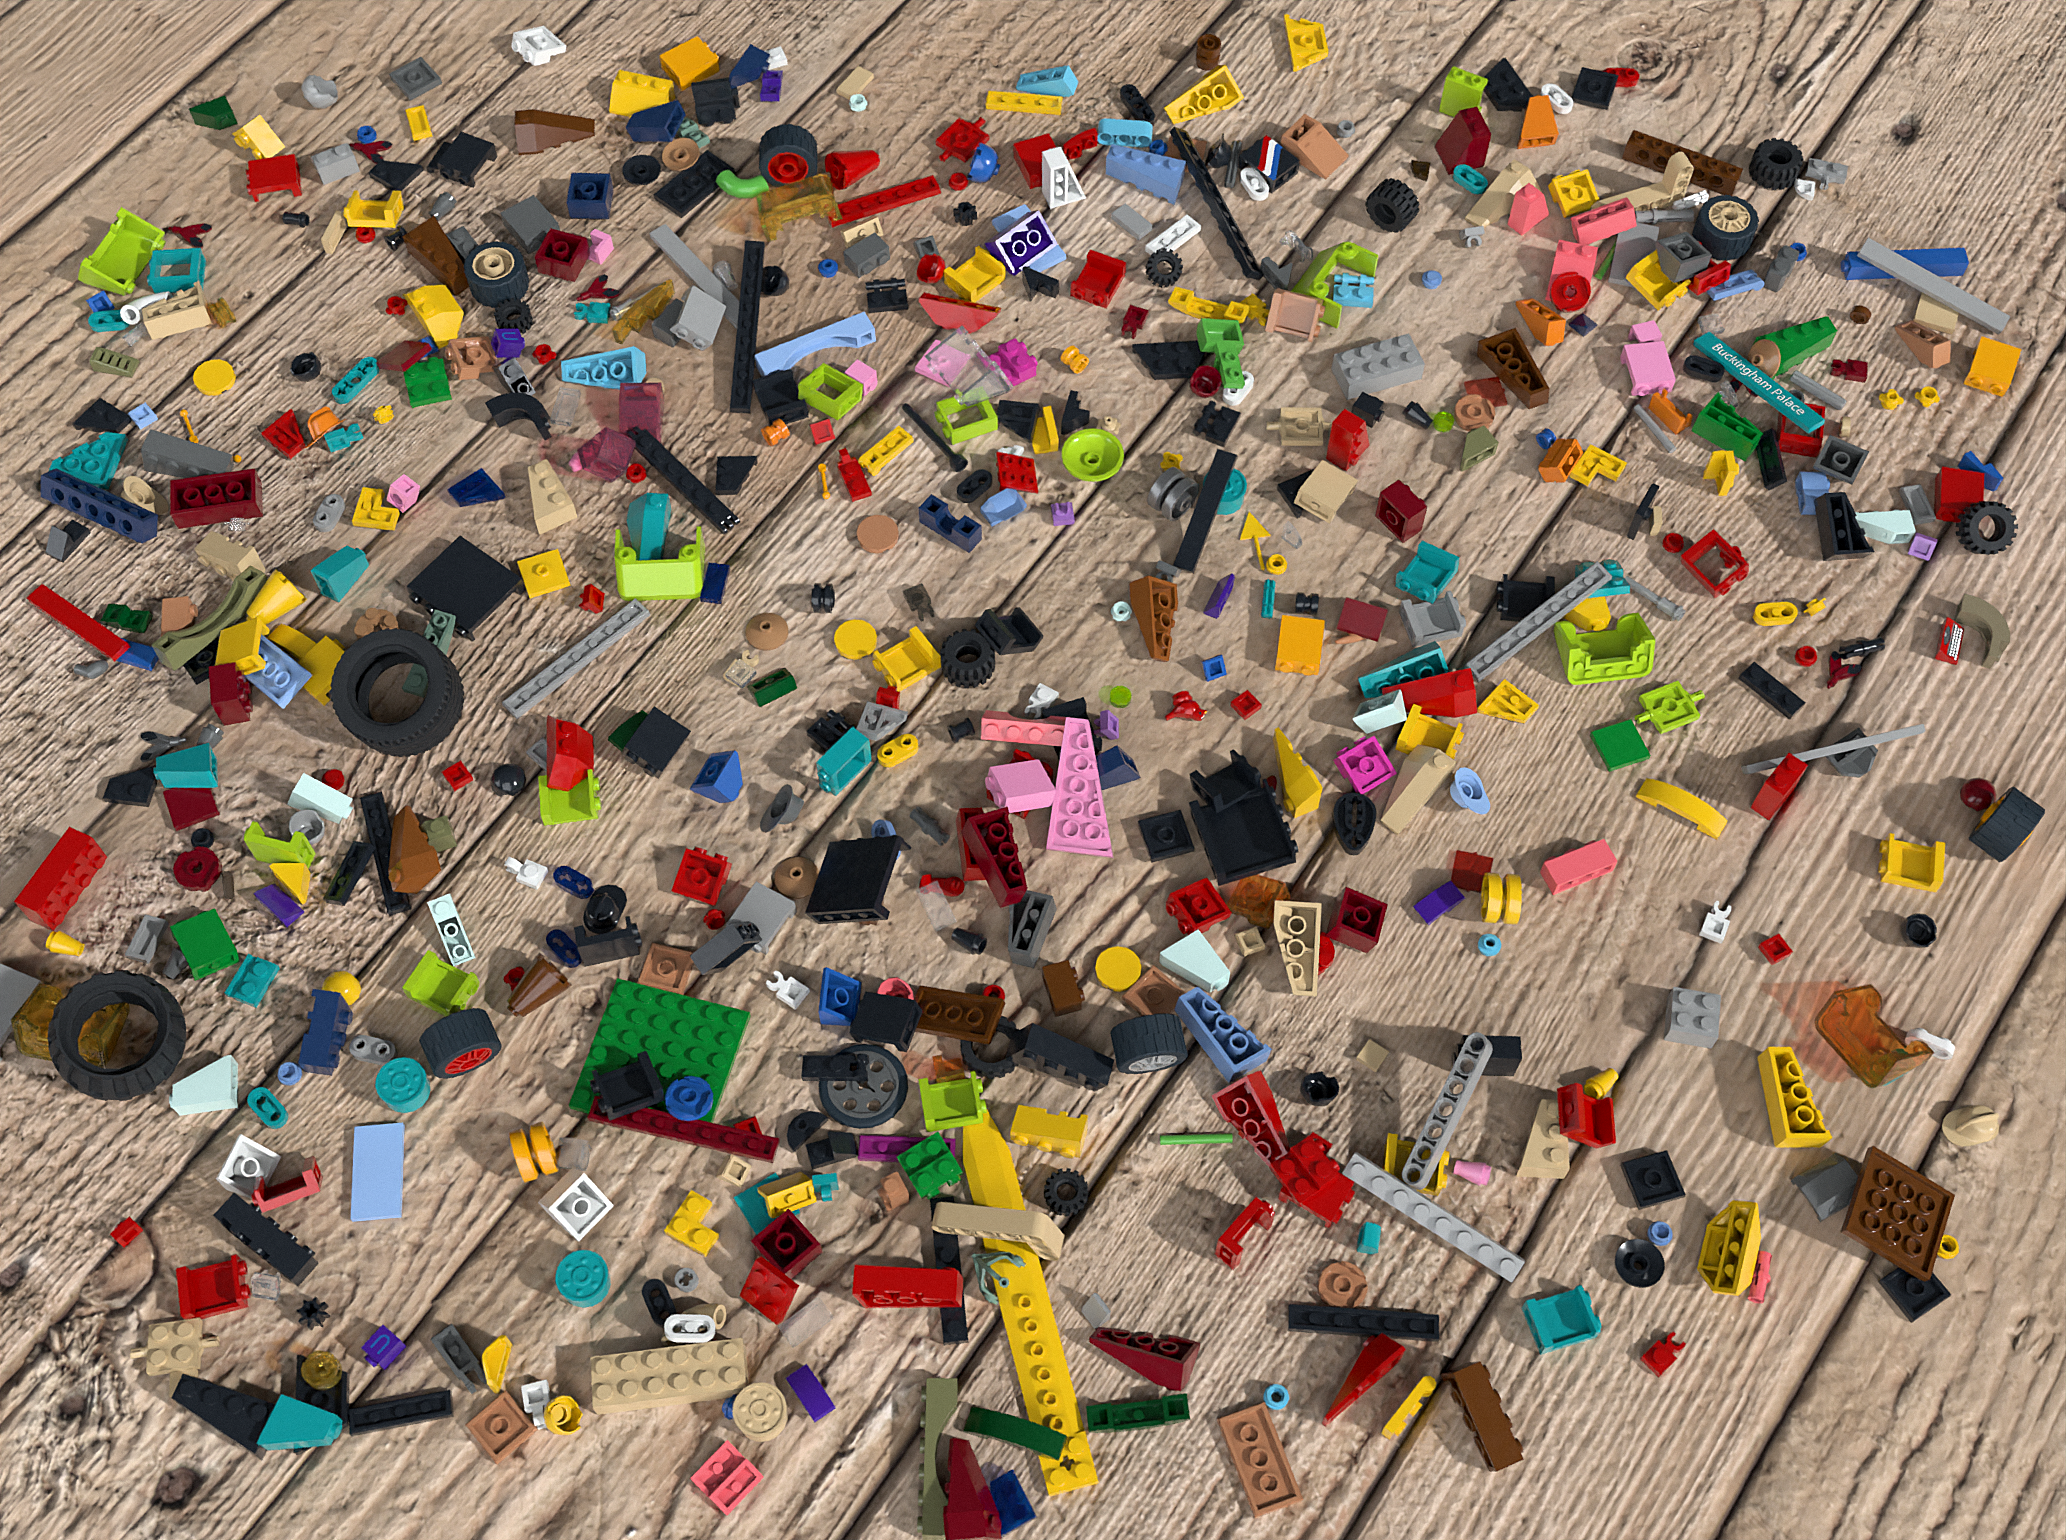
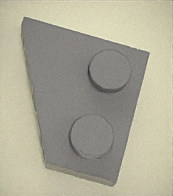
M867 701L856 730L868 739L877 741L906 721L908 712Z

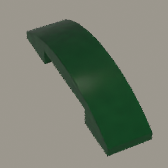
M1187 1393L1162 1396V1399L1117 1405L1106 1403L1086 1406L1089 1433L1150 1429L1190 1420Z
M971 1407L963 1430L964 1433L987 1440L991 1438L1028 1449L1036 1455L1056 1461L1060 1459L1067 1438L1065 1434L1032 1421L977 1407Z

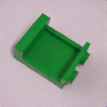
M215 908L209 911H202L197 916L178 921L175 925L170 926L172 937L177 942L190 968L194 981L240 962L237 950Z

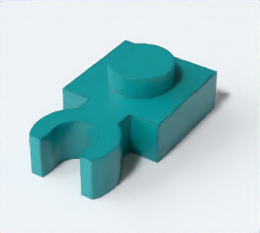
M590 302L589 306L583 303L575 305L577 311H581L574 312L575 319L583 320L587 318L588 323L608 324L611 310L610 303Z

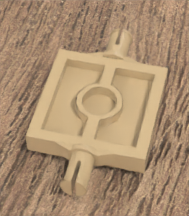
M1281 407L1279 422L1267 421L1266 424L1267 430H1279L1281 446H1323L1324 430H1331L1332 422L1324 421L1322 408Z
M200 1318L149 1325L146 1346L131 1348L130 1357L131 1359L146 1357V1373L149 1376L169 1374L170 1372L200 1369L204 1348L219 1347L220 1339L219 1336L203 1337V1321Z

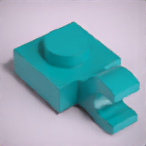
M358 423L350 425L347 431L341 428L324 434L331 453L350 447V442L363 439Z

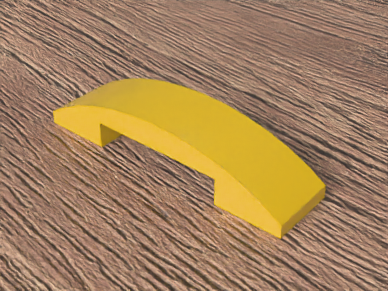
M1176 286L1168 300V304L1198 319L1238 320L1239 324L1244 322L1250 309L1249 305L1233 301L1228 306L1194 297V291Z
M280 624L267 637L282 651L286 650L299 660L317 644L304 634L285 624Z
M1646 778L1636 795L1637 798L1654 807L1660 804L1698 824L1697 830L1716 840L1727 823V820L1706 802L1683 789L1662 781Z

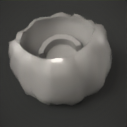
M309 75L304 79L301 89L304 98L313 107L325 109L334 104L338 99L337 87L333 80H324L316 75Z

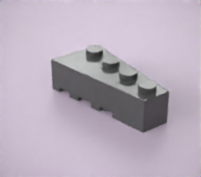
M150 429L141 448L144 470L147 472L191 478L231 472L234 466L232 454Z

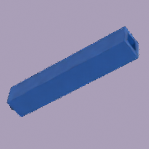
M1965 248L1892 250L1939 277L1963 276L1969 264ZM1860 251L1847 252L1844 260L1841 261L1840 268L1841 272H1844L1845 280L1896 278L1858 257L1857 255Z

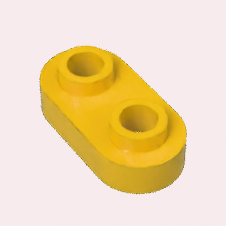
M1790 602L1762 603L1755 608L1753 619L1761 626L1791 624L1794 622L1798 610Z
M903 734L882 745L877 751L879 764L890 768L914 756L919 748L917 738L912 734ZM886 752L892 753L891 755H885Z

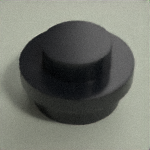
M204 828L195 830L191 836V844L194 848H210L215 841L213 833Z

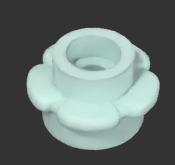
M861 94L851 96L849 101L850 109L856 112L866 109L867 100Z
M1123 601L1115 603L1111 608L1112 617L1116 621H1127L1132 613L1130 606Z

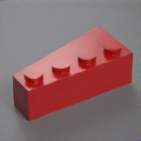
M854 1265L852 1295L864 1308L962 1307L963 1277L955 1268L930 1269Z

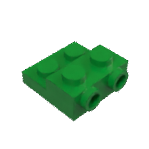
M431 357L427 362H416L403 372L412 408L452 400L443 358Z
M938 1131L897 1156V1159L922 1199L925 1197L928 1200L934 1198L941 1193L939 1190L946 1184L949 1187L953 1186L961 1180L960 1175L963 1174V1171Z

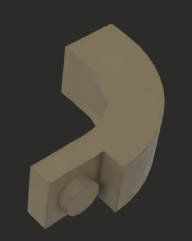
M1964 593L1957 605L1954 621L1972 627L1980 633L1985 642L1982 667L1990 669L1995 661L1999 662L2002 653L2010 643L2008 624L2002 614L1990 603Z

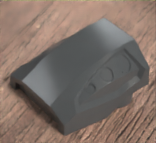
M1833 1153L1819 1164L1793 1178L1791 1182L1793 1185H1797L1819 1216L1818 1220L1822 1222L1850 1204L1858 1176L1843 1157Z

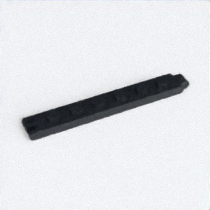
M638 426L632 428L635 434L630 430L626 432L630 439L628 440L630 445L723 535L728 532L724 525L731 530L734 528L732 522L736 525L740 523L739 518L645 428L641 430Z

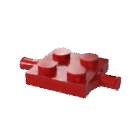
M979 117L976 122L970 123L958 118L935 140L936 146L944 150L939 159L945 162L950 156H954L966 163L974 155L976 148L979 147V142L986 144L989 141V134L980 129L986 123L985 119Z

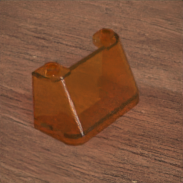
M1872 984L1834 991L1817 1014L1815 1027L1818 1033L1867 1087L1876 1088L1926 1063L1934 1054V1051L1921 1040L1912 1041L1908 1046L1903 1043L1877 1014L1882 1007L1883 1000Z

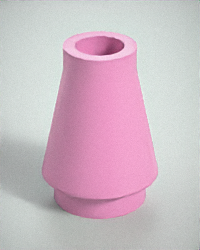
M1456 1161L1455 1175H1459L1478 1186H1481V1184L1487 1186L1491 1166H1487L1485 1162Z

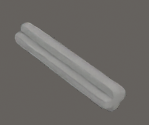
M1798 370L1794 371L1791 375V382L1837 410H1841L1845 406L1846 400Z

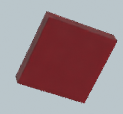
M404 340L376 363L379 369L405 372L431 351L432 348L429 343Z
M171 788L163 791L176 831L220 815L212 788Z

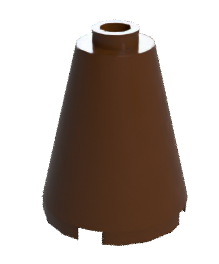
M541 953L535 956L507 999L509 1003L507 1009L516 1017L519 1014L522 1017L528 1015L572 986V983L567 981L566 976L551 961L548 963L544 959L545 956Z

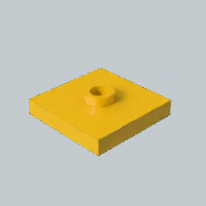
M558 549L517 561L529 598L571 586Z

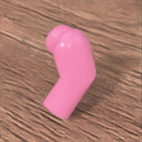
M591 447L578 451L572 456L569 466H571L573 472L582 469L580 462L594 457Z

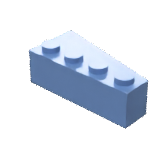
M1111 144L1106 157V174L1125 183L1131 182L1142 191L1146 189L1153 192L1155 197H1164L1168 199L1169 203L1174 205L1185 177L1186 161Z
M1196 987L1178 998L1174 1010L1227 1082L1230 1083L1266 1062L1272 1049L1268 1045H1263L1259 1042L1255 1034L1250 1030L1246 1031L1237 1023L1238 1020L1235 1017L1226 1014L1216 1001L1199 987Z

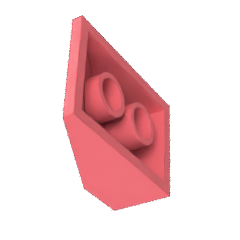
M1559 240L1545 300L1551 301V285L1562 273L1569 271L1577 272L1591 283L1598 247ZM1570 287L1565 292L1569 297H1573V294L1576 293Z

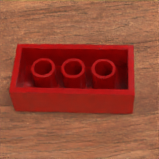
M68 827L14 902L30 921L54 931L63 922L70 908L77 903L78 897L83 890L90 885L96 872L103 867L107 856L91 836Z

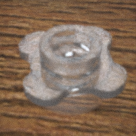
M232 517L230 522H223V524H228V531H246V525H250V522H243V518Z

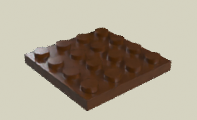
M1875 1146L1867 1148L1841 1233L1921 1281H1928L1931 1278L1955 1194Z

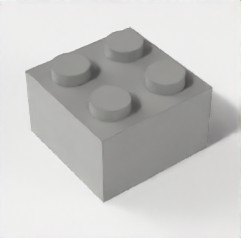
M1673 987L1667 997L1664 1040L1711 1049L1718 1039L1721 995Z

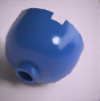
M979 142V147L976 148L970 164L971 171L967 174L968 180L985 183L993 175L997 176L1000 164H997L998 156L993 148Z

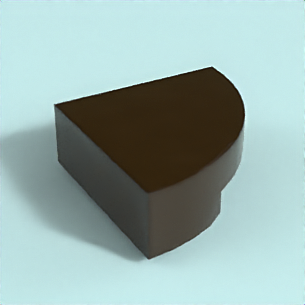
M1411 160L1410 167L1412 173L1420 180L1427 181L1430 162Z
M223 871L222 884L225 900L234 899L233 875L230 871Z

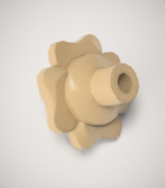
M1105 416L1104 420H1098L1096 429L1105 430L1113 435H1117L1121 424L1117 422L1116 418Z

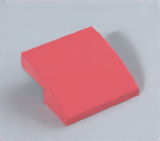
M726 1440L689 1479L727 1516L764 1476Z

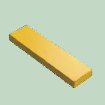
M988 91L986 109L1061 115L1063 97Z

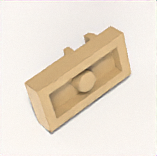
M877 216L841 230L846 249L874 232L879 237L884 235Z

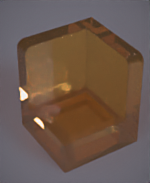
M942 1055L932 1056L937 1083L965 1079V1072L960 1058L943 1061Z

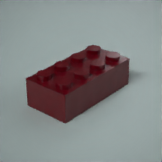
M255 468L170 480V515L178 529L263 517L262 482Z

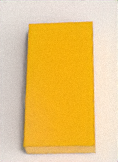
M424 105L405 109L414 141L433 137Z

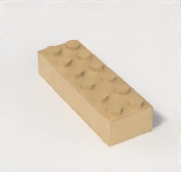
M743 1338L591 1357L593 1409L597 1415L726 1399L733 1395H738L741 1390L749 1386Z

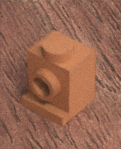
M897 1171L880 1180L881 1188L877 1190V1193L887 1212L909 1202L908 1190Z

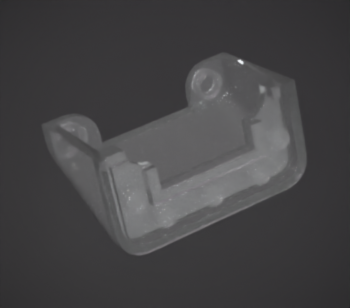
M960 326L925 355L929 362L927 367L934 375L938 373L955 392L956 395L953 397L961 406L965 404L968 407L1006 394L1014 388L999 365L987 356L963 326Z

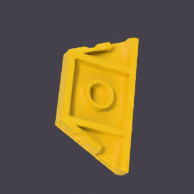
M1284 14L1283 20L1293 72L1328 57V46L1323 24L1310 22L1303 18H1300V21L1290 19L1289 14Z

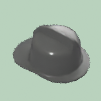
M786 784L779 790L775 799L764 813L760 822L762 832L771 831L777 824H789L798 817L804 801L793 793L791 785Z

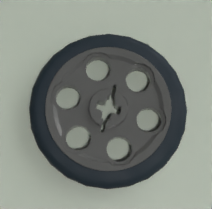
M870 1044L853 1045L835 1055H869V1064L866 1065V1070L868 1071V1080L866 1082L869 1089L863 1088L859 1090L858 1083L863 1084L865 1081H845L846 1087L840 1091L833 1088L835 1081H819V1097L824 1109L838 1123L858 1129L873 1128L893 1118L902 1108L908 1092V1076L903 1064L889 1050ZM880 1062L883 1064V1069L880 1072H872L870 1070L871 1064ZM884 1082L893 1083L894 1088L890 1092H883L880 1088ZM847 1100H854L857 1103L856 1108L853 1110H846L843 1105ZM870 1101H878L881 1104L880 1108L877 1111H870L867 1108Z

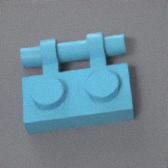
M1342 273V275L1334 274V282L1341 283V285H1334V302L1343 306L1372 308L1374 287H1366V285H1374V277H1367L1366 274H1360V276L1349 275V273ZM1348 283L1359 284V286H1348Z

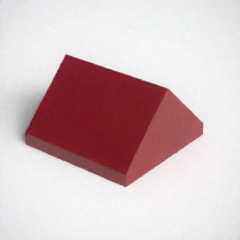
M1346 597L1337 630L1378 642L1389 609Z

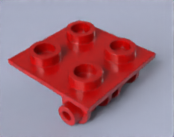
M996 452L997 475L1000 482L999 491L1016 489L1038 494L1034 459Z

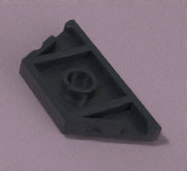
M1505 57L1484 76V78L1488 79V82L1483 91L1497 111L1510 110L1522 112V109H1526L1528 101L1533 95Z
M1198 340L1132 344V352L1140 357L1142 365L1149 370V374L1154 380L1191 378L1197 367L1201 365L1205 352L1200 351Z
M297 1355L295 1399L336 1414L343 1420L342 1429L349 1426L350 1375L339 1369L337 1373L340 1376L334 1373L330 1375V1378L338 1379V1381L333 1380V1386H331L330 1379L327 1378L325 1383L328 1388L323 1385L319 1389L323 1379H319L315 1387L316 1382L310 1383V1381L318 1379V1374L308 1378L313 1374L309 1370L316 1373L319 1372V1368L311 1366H316L317 1362L303 1355ZM318 1362L320 1368L324 1367V1363ZM331 1367L330 1370L333 1372L337 1370V1368L334 1369ZM323 1370L321 1374L326 1376L328 1371ZM312 1447L294 1448V1453L301 1455Z

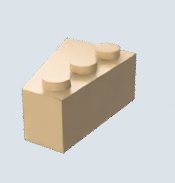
M213 531L195 548L201 564L206 567H213L221 576L227 575L233 582L238 575L250 566L263 573L266 571L253 546L242 547L240 541L236 540L235 543L229 542L230 539Z

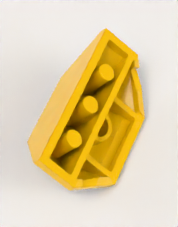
M445 285L418 286L402 294L438 349L448 345L449 339H457L464 313Z
M1732 1200L1727 1208L1719 1212L1707 1224L1697 1270L1713 1293L1738 1296L1752 1282L1761 1241L1757 1202Z

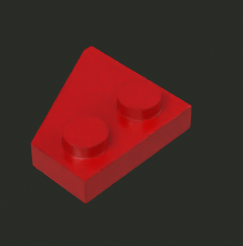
M289 409L261 432L262 437L289 459H292L306 446L292 409Z

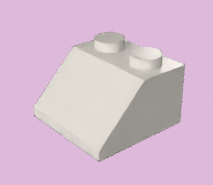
M574 1167L538 1202L577 1241H580L614 1206L585 1173Z

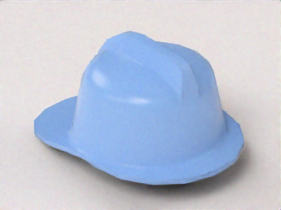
M1464 767L1457 770L1455 780L1450 786L1452 799L1462 808H1469L1478 814H1486L1490 810V802L1480 778L1469 768Z

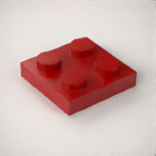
M760 1256L755 1260L739 1296L778 1325L784 1320L799 1285Z

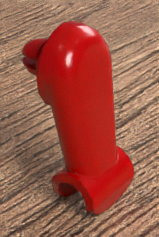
M931 874L923 875L919 883V891L924 895L932 892L957 897L963 893L965 888L963 880L958 877L935 878Z

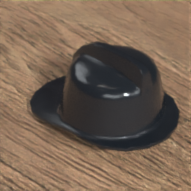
M605 885L595 890L586 905L583 916L584 924L589 931L595 934H604L616 927L627 903L626 893L623 889L616 885Z

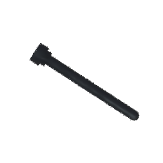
M908 403L902 405L904 412L949 458L950 466L954 471L961 472L968 465V460L962 454H955Z

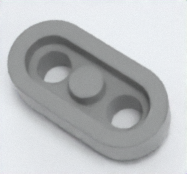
M331 494L324 498L313 517V523L318 531L329 532L336 526L345 510V503L340 495Z
M366 1035L355 1037L349 1046L350 1052L355 1059L382 1066L396 1059L398 1054L396 1047L391 1041ZM360 1044H365L363 1048L358 1049ZM382 1049H387L385 1053L380 1054Z

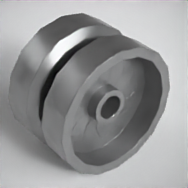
M1171 467L1156 480L1149 492L1147 502L1149 506L1156 511H1161L1164 517L1174 522L1190 509L1199 493L1200 487L1193 479L1185 478L1184 473L1178 468Z

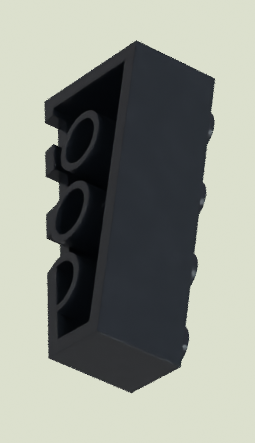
M182 1374L171 1398L178 1405L260 1460H263L267 1450L258 1445L257 1441L276 1404Z

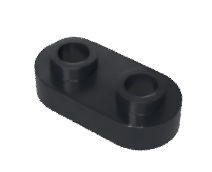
M1696 355L1688 356L1683 364V370L1687 375L1709 382H1719L1725 372V368L1721 363Z
M979 469L958 485L957 498L963 503L975 501L992 486V474L985 469Z
M660 1279L648 1280L642 1287V1296L653 1322L658 1327L664 1328L667 1318L661 1319V1314L668 1312L669 1318L677 1314V1311L665 1283ZM653 1291H660L657 1297L651 1296Z

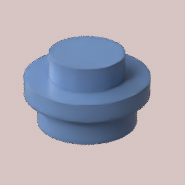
M1426 271L1422 276V282L1426 288L1436 289L1442 282V276L1437 271Z
M286 1062L278 1070V1079L284 1085H294L301 1079L302 1069L297 1063Z
M1654 1222L1647 1230V1236L1654 1245L1665 1246L1672 1240V1230L1664 1222Z

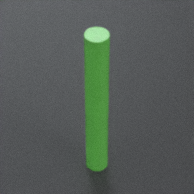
M1616 241L1594 277L1602 279L1613 260Z
M1232 1133L1160 1135V1145L1233 1142Z

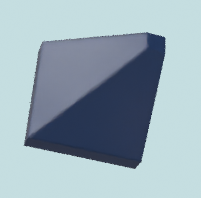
M1583 313L1569 323V326L1583 337L1598 325Z

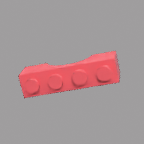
M986 710L982 717L981 739L1062 746L1066 717L1050 716L1044 719L1028 720L1013 717L1008 712Z

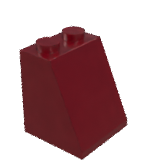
M1477 106L1459 110L1435 144L1434 148L1448 175L1453 174L1454 168L1461 164L1468 165L1473 169L1484 167L1492 134Z

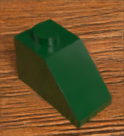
M225 95L189 108L195 125L222 130L238 124Z

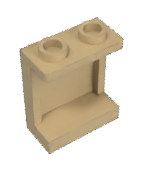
M1322 460L1299 489L1294 503L1330 524L1339 507L1354 492L1358 480Z

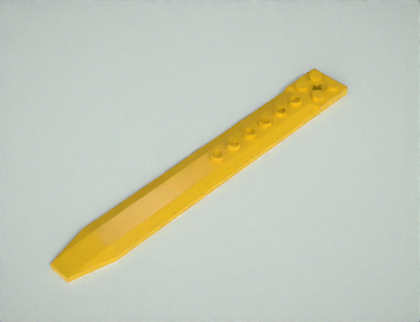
M987 1110V1113H983L984 1123L963 1126V1165L973 1204L976 1206L1026 1211L1010 1149ZM982 1238L986 1253L1011 1252L1014 1255L1020 1256L1026 1263L1025 1267L1021 1266L1019 1268L1009 1260L1001 1259L991 1264L990 1267L1001 1277L1009 1279V1285L1006 1288H1002L999 1281L992 1276L1029 1421L1051 1428L1067 1436L1059 1461L1038 1455L1048 1496L1098 1484L1095 1466L1038 1255L1026 1242ZM1064 1457L1074 1461V1464H1071L1070 1470H1066L1064 1466L1060 1467L1059 1463L1063 1462Z

